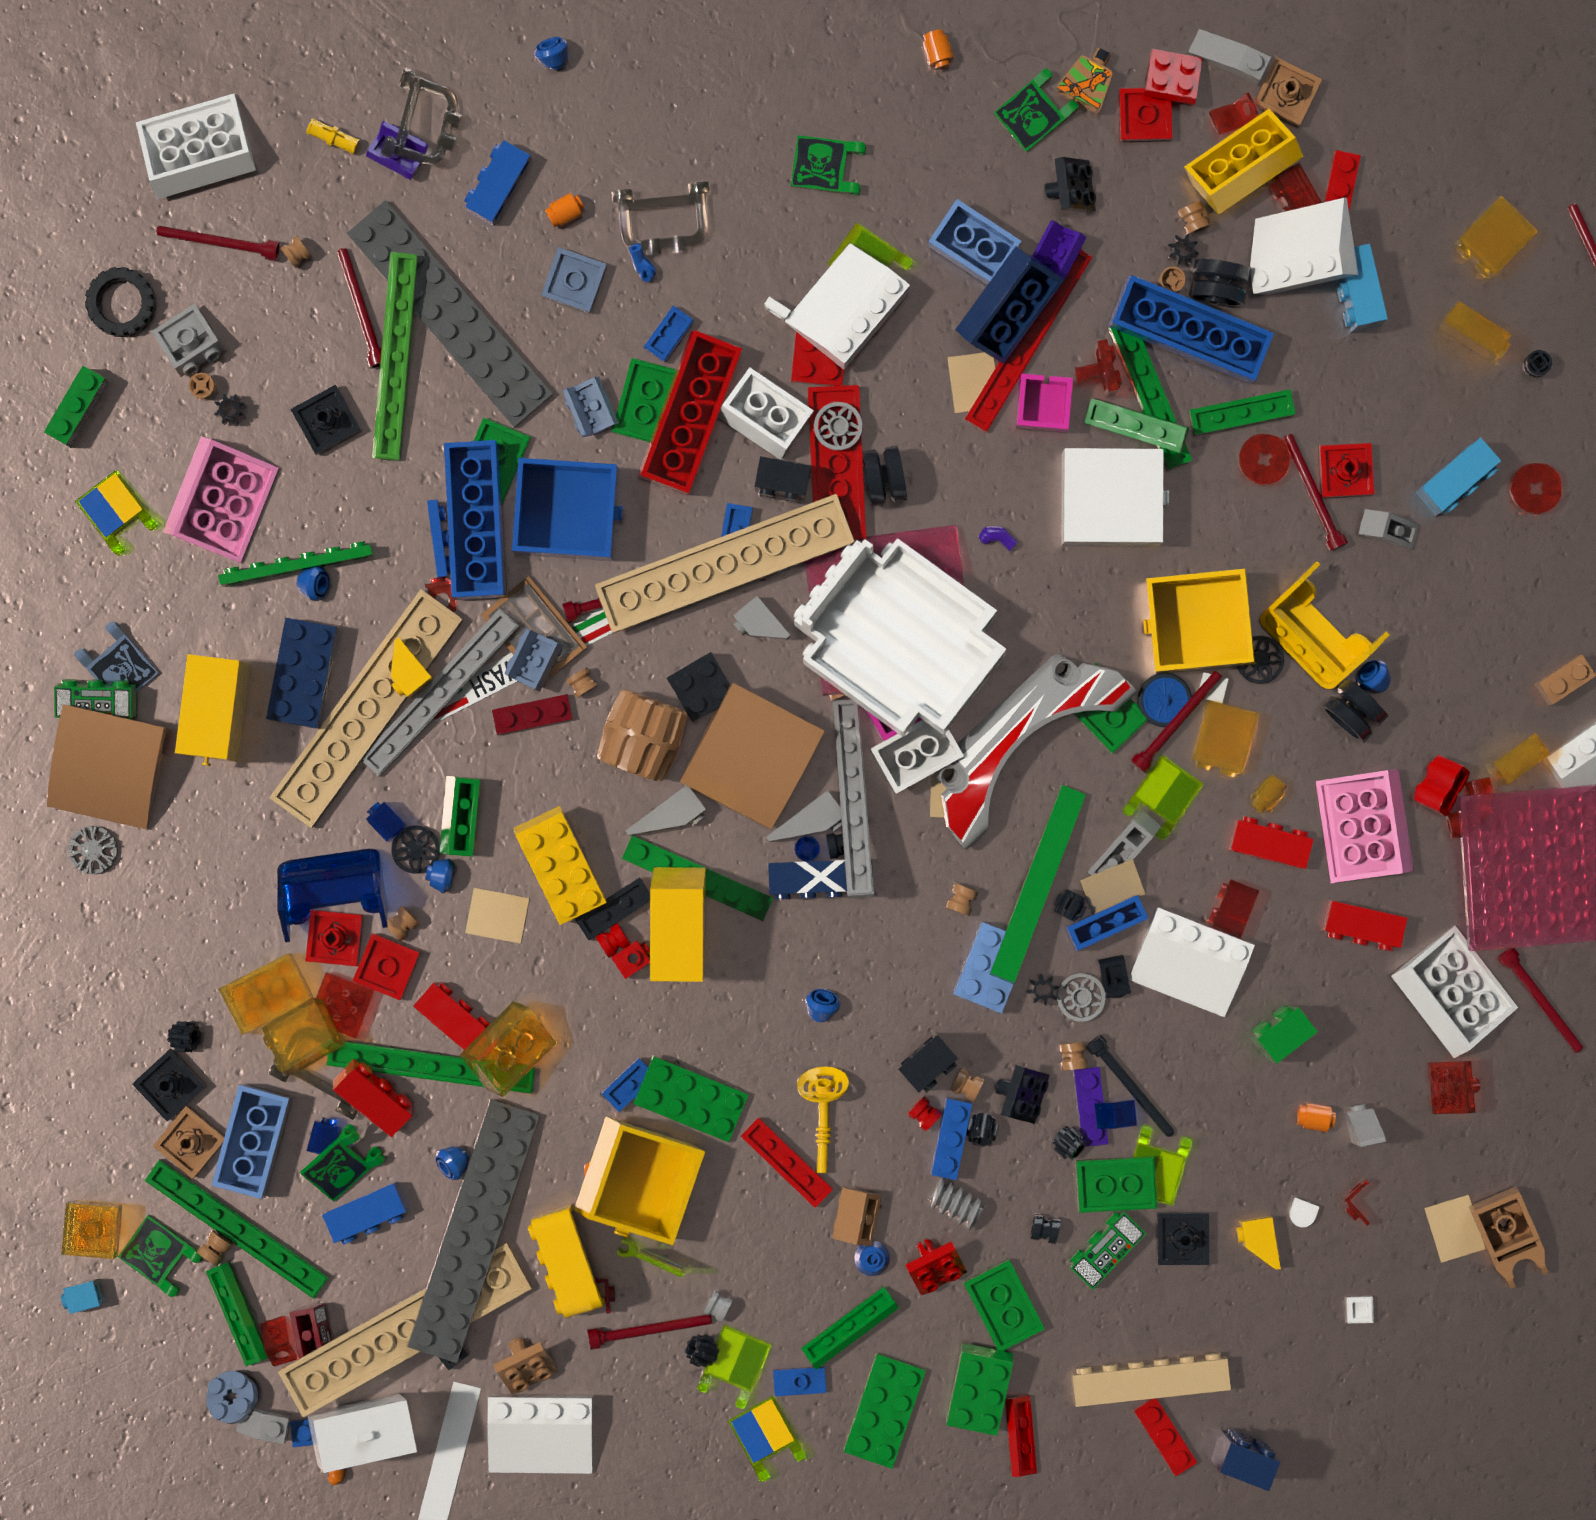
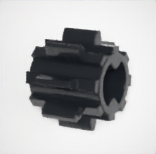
M1189 234L1184 239L1175 235V244L1167 245V248L1172 251L1168 259L1175 258L1178 260L1177 266H1180L1183 261L1191 265V257L1199 255L1194 250L1198 242H1191ZM1180 244L1186 245L1189 255H1180V250L1176 249V247Z
M223 394V401L221 403L215 401L219 410L214 415L222 417V424L226 425L231 420L234 425H237L239 417H246L241 412V409L246 404L238 402V395L235 394L229 399L226 394ZM233 403L236 411L233 415L227 416V412L224 409L226 405Z
M1066 889L1064 894H1059L1054 903L1057 905L1055 912L1076 922L1078 917H1083L1087 909L1084 906L1087 899Z
M1039 974L1037 982L1029 980L1034 986L1027 993H1034L1033 1003L1042 999L1043 1004L1046 1006L1048 998L1057 999L1053 995V990L1059 989V986H1052L1053 976L1044 980L1043 975ZM1047 983L1050 986L1049 994L1038 996L1036 993L1037 985Z
M177 1021L168 1030L167 1040L176 1052L192 1053L193 1049H197V1046L201 1044L202 1032L199 1031V1027L195 1026L194 1022Z
M974 1114L973 1118L969 1119L966 1135L969 1136V1142L981 1147L990 1146L992 1141L996 1140L999 1125L995 1124L996 1119L992 1118L989 1114Z
M1068 1126L1061 1129L1052 1141V1144L1056 1146L1054 1150L1064 1159L1068 1157L1070 1160L1077 1158L1087 1143L1083 1140L1085 1137L1075 1127L1070 1129Z
M698 1334L697 1337L692 1336L691 1340L687 1342L685 1349L686 1357L690 1359L689 1363L705 1368L707 1365H713V1362L718 1359L719 1353L718 1345L714 1343L715 1339L707 1335L701 1336Z

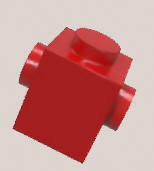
M637 940L611 957L623 977L627 979L650 963V949L645 942L640 944ZM632 953L638 956L636 963H632L629 960V956Z

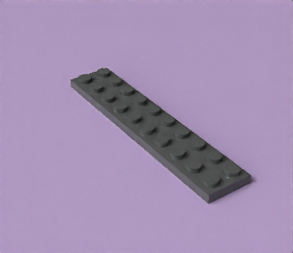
M386 200L347 232V235L387 281L390 252L418 255L413 311L514 428L553 395Z
M492 1099L489 1100L407 1344L408 1348L457 1363L540 1115Z

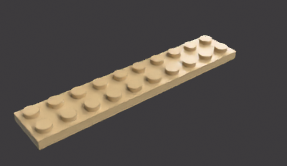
M837 494L597 583L595 588L611 631L614 634L855 542Z
M420 589L269 798L304 824L313 828L360 763L363 756L407 698L405 694L400 696L391 686L394 683V680L391 678L394 640L399 637L427 670L463 619Z
M507 1243L496 1248L470 1323L531 1289ZM426 1288L277 1371L302 1417L309 1415L420 1352L408 1348L407 1344Z

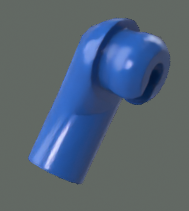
M634 244L629 247L634 268L640 274L641 280L650 282L656 275L655 267L644 256L641 245Z

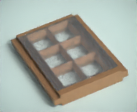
M529 576L506 594L507 597L500 598L481 614L485 621L488 622L501 608L519 625L515 632L504 642L512 654H514L518 641L527 628L563 645L545 682L587 648Z

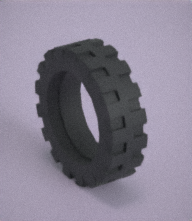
M112 267L105 272H100L96 279L93 278L90 282L89 290L87 289L85 307L90 320L104 333L115 337H129L134 333L141 332L142 328L146 325L148 326L151 322V317L155 313L156 298L152 286L137 271L126 267ZM116 281H126L133 284L139 290L142 298L139 313L132 320L125 323H114L108 320L102 314L99 306L103 290L109 284Z

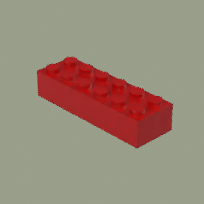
M696 330L690 332L637 477L685 495L689 494L742 348Z

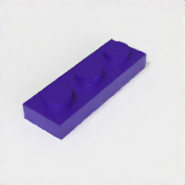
M1100 1067L1073 1070L1080 1132L1085 1136L1083 1139L1087 1143L1085 1147L1108 1144L1105 1110L1102 1113L1103 1122L1100 1117V1112L1104 1107Z

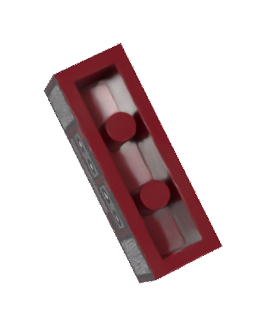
M324 1303L299 1307L289 1312L299 1359L332 1341Z

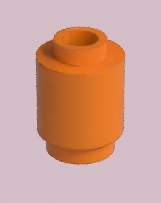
M943 29L926 33L923 45L929 65L936 67V70L949 67L951 65L950 62L954 60V55L948 36L944 34Z
M568 193L550 203V207L545 209V212L554 228L559 225L562 227L582 216L580 210L584 209V206L578 195L572 196L571 193Z
M1311 1103L1299 1105L1297 1125L1303 1126V1129L1328 1132L1329 1127L1334 1128L1336 1113L1332 1112L1330 1106Z

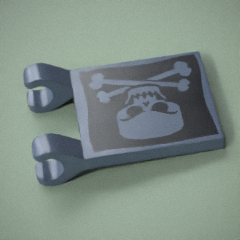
M110 622L105 628L116 640L113 645L94 661L84 649L77 650L74 656L95 679L103 680V684H113L114 680H128V684L136 685V692H138L159 672L124 634L115 622Z

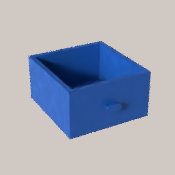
M518 458L512 542L513 553L526 556L613 561L615 520L622 521L623 506H617L619 477L617 464Z

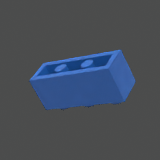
M505 140L502 141L501 145H495L490 154L492 161L488 168L484 166L477 177V180L480 182L475 190L472 188L469 190L464 200L467 203L465 206L467 211L493 226L532 160L528 153Z
M1134 895L1065 928L1075 950L1079 951L1148 919V916L1138 895Z
M946 1097L931 1175L957 1180L972 1108L971 1102Z
M396 1182L328 1211L322 1214V1217L333 1242L341 1241L342 1245L356 1240L355 1234L365 1231L367 1235L380 1229L379 1224L388 1220L389 1224L403 1219L402 1213H405L408 1209Z

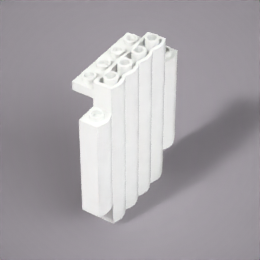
M898 538L893 544L889 542L881 553L882 558L873 552V545L864 539L862 543L857 540L853 546L849 544L840 556L842 560L837 566L833 564L825 574L827 579L821 586L817 584L809 595L811 598L806 606L802 604L793 616L795 618L794 625L816 641L815 644L811 642L802 654L804 656L803 663L902 737L909 731L918 717L944 735L1006 655V648L984 633L997 617V610Z

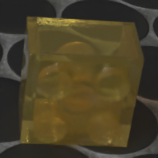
M81 1201L66 1202L61 1255L105 1259L118 1257L122 1205Z

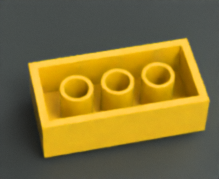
M1268 109L1184 166L1193 187L1219 215L1304 156L1296 137Z
M561 806L553 808L513 828L515 836L559 925L606 903L605 896Z

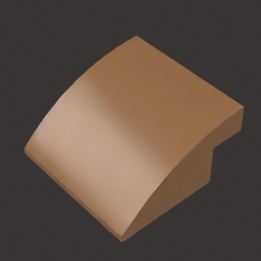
M732 683L718 710L713 714L679 782L771 830L808 765L824 730Z
M63 704L51 762L47 807L148 830L165 759V754H161L167 728Z

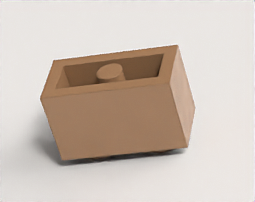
M1581 654L1534 685L1549 706L1596 677V674Z
M842 1187L832 1239L856 1245L872 1246L882 1195Z

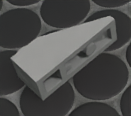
M1201 29L1198 30L1188 51L1189 54L1201 57L1202 60L1255 85H1258L1271 59L1270 56L1247 45Z
M685 786L628 828L626 833L628 835H635L685 826L688 823L694 826L705 817L703 812L706 811V808L691 788Z
M826 791L766 838L771 842L824 832L829 828L834 832L842 826L841 807L829 791Z
M1141 809L1087 873L1092 876L1134 859L1154 837L1161 825Z
M1366 1104L1351 1106V1111L1345 1112L1351 1143L1362 1147L1386 1142L1385 1135L1373 1108H1366Z

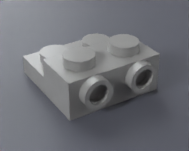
M195 303L152 331L171 364L181 377L196 374L199 370L198 366L206 361H216L221 355L220 352L225 350Z

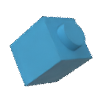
M97 1279L68 1286L63 1289L64 1294H61L63 1308L68 1309L69 1314L103 1304Z

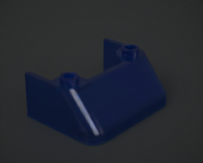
M361 849L288 860L279 865L277 869V911L285 942H290V925H300L307 921L310 917L311 909L361 902L362 909L365 912L380 913L382 927H388L387 898L381 858L377 850Z

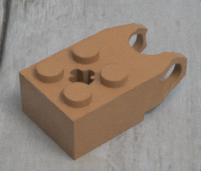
M1516 1186L1468 1206L1496 1270L1506 1279L1510 1289L1516 1287L1513 1281V1268L1520 1260H1532L1540 1268L1543 1275L1549 1273L1545 1265V1249ZM1503 1218L1510 1219V1221H1507L1508 1225L1506 1227L1498 1224Z

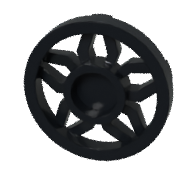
M1253 636V641L1259 640L1256 650H1254L1255 664H1251L1254 669L1245 674L1249 665H1244L1243 669L1240 665L1237 666L1238 671L1249 682L1255 684L1269 683L1279 676L1284 667L1283 650L1270 637ZM1263 640H1265L1266 644L1265 650L1260 649ZM1269 642L1277 648L1279 653L1273 651L1268 653L1270 649ZM1270 656H1280V659L1271 661ZM1280 663L1278 670L1273 675L1269 664L1275 665ZM1268 669L1269 678L1262 673V670ZM1259 670V675L1263 680L1253 679L1249 676Z
M414 825L402 829L395 836L391 846L392 857L396 865L403 871L412 874L427 871L428 866L421 869L423 863L421 858L432 860L429 865L433 866L434 861H437L440 855V844L436 835L423 826ZM422 830V832L417 835L416 839L414 838V835L411 834L409 831ZM404 833L411 838L408 843L405 841ZM428 833L425 842H422L420 837ZM431 837L435 843L436 851L431 847H426ZM401 838L402 844L406 847H400L396 850L397 842ZM426 850H429L435 856H426ZM401 851L406 852V856L397 857V854ZM410 858V869L402 865L399 860ZM413 860H418L416 870L414 869Z

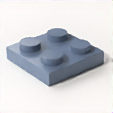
M558 247L541 297L590 313L607 264Z

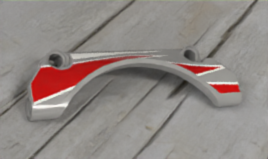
M1057 654L1050 657L1048 661L957 744L964 756L934 773L935 778L946 788L941 796L946 826L951 831L952 836L967 850L987 832L990 799L998 775L1013 751L1030 734L1043 725L1072 713L1093 710L1117 711L1137 693L1135 688L1115 669L1084 662L1077 668L1072 661L1063 655ZM1065 663L1064 671L1057 674L1058 666ZM952 768V774L948 778H943L944 772Z

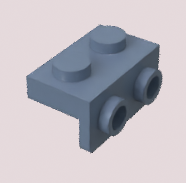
M599 376L563 390L565 403L571 410L575 419V427L582 437L596 435L618 424Z
M527 628L518 641L513 657L507 663L505 675L540 692L563 645Z

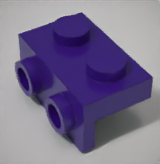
M383 121L378 135L366 152V157L411 180L426 157L428 144L419 137L402 131L398 126Z
M1051 220L1032 256L1065 280L1087 237L1080 232L1065 228L1056 221Z

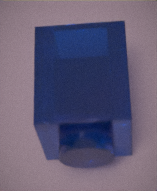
M379 802L375 803L367 811L369 816L365 819L386 842H390L399 831L408 825L387 802L382 804Z
M1135 1100L1094 1103L1097 1129L1137 1126Z
M322 1117L321 1121L315 1120L306 1151L321 1154L340 1136L342 1126L336 1125L337 1120L328 1117Z

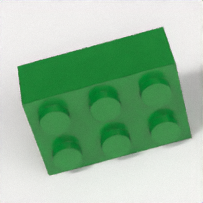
M1283 1005L1272 1014L1275 1018L1269 1022L1262 1021L1252 1029L1254 1034L1250 1038L1269 1062L1279 1063L1318 1032L1299 1007Z
M962 1343L947 1412L946 1426L994 1436L998 1435L1013 1366V1353Z

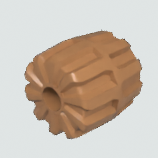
M627 689L621 690L606 719L597 751L598 759L632 774L654 781H663L679 749L687 720V713L673 705L649 698L643 694Z

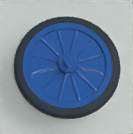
M1159 673L1147 679L1142 685L1138 695V706L1148 722L1159 727H1166L1192 697L1191 690L1181 677L1172 673Z

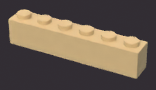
M1221 1353L1205 1354L1206 1359L1195 1360V1356L1179 1357L1180 1361L1169 1362V1358L1154 1360V1364L1144 1365L1143 1361L1129 1362L1128 1367L1118 1368V1364L1103 1365V1370L1092 1371V1367L1077 1368V1373H1071L1074 1404L1076 1407L1228 1391L1231 1390L1228 1359L1221 1357Z

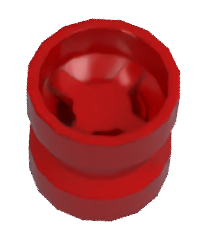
M618 923L611 926L610 933H600L596 936L597 941L608 958L616 954L619 946L625 949L631 945Z
M925 1096L907 1113L911 1119H916L920 1123V1127L925 1132L943 1114L938 1108H933L930 1105V1100Z

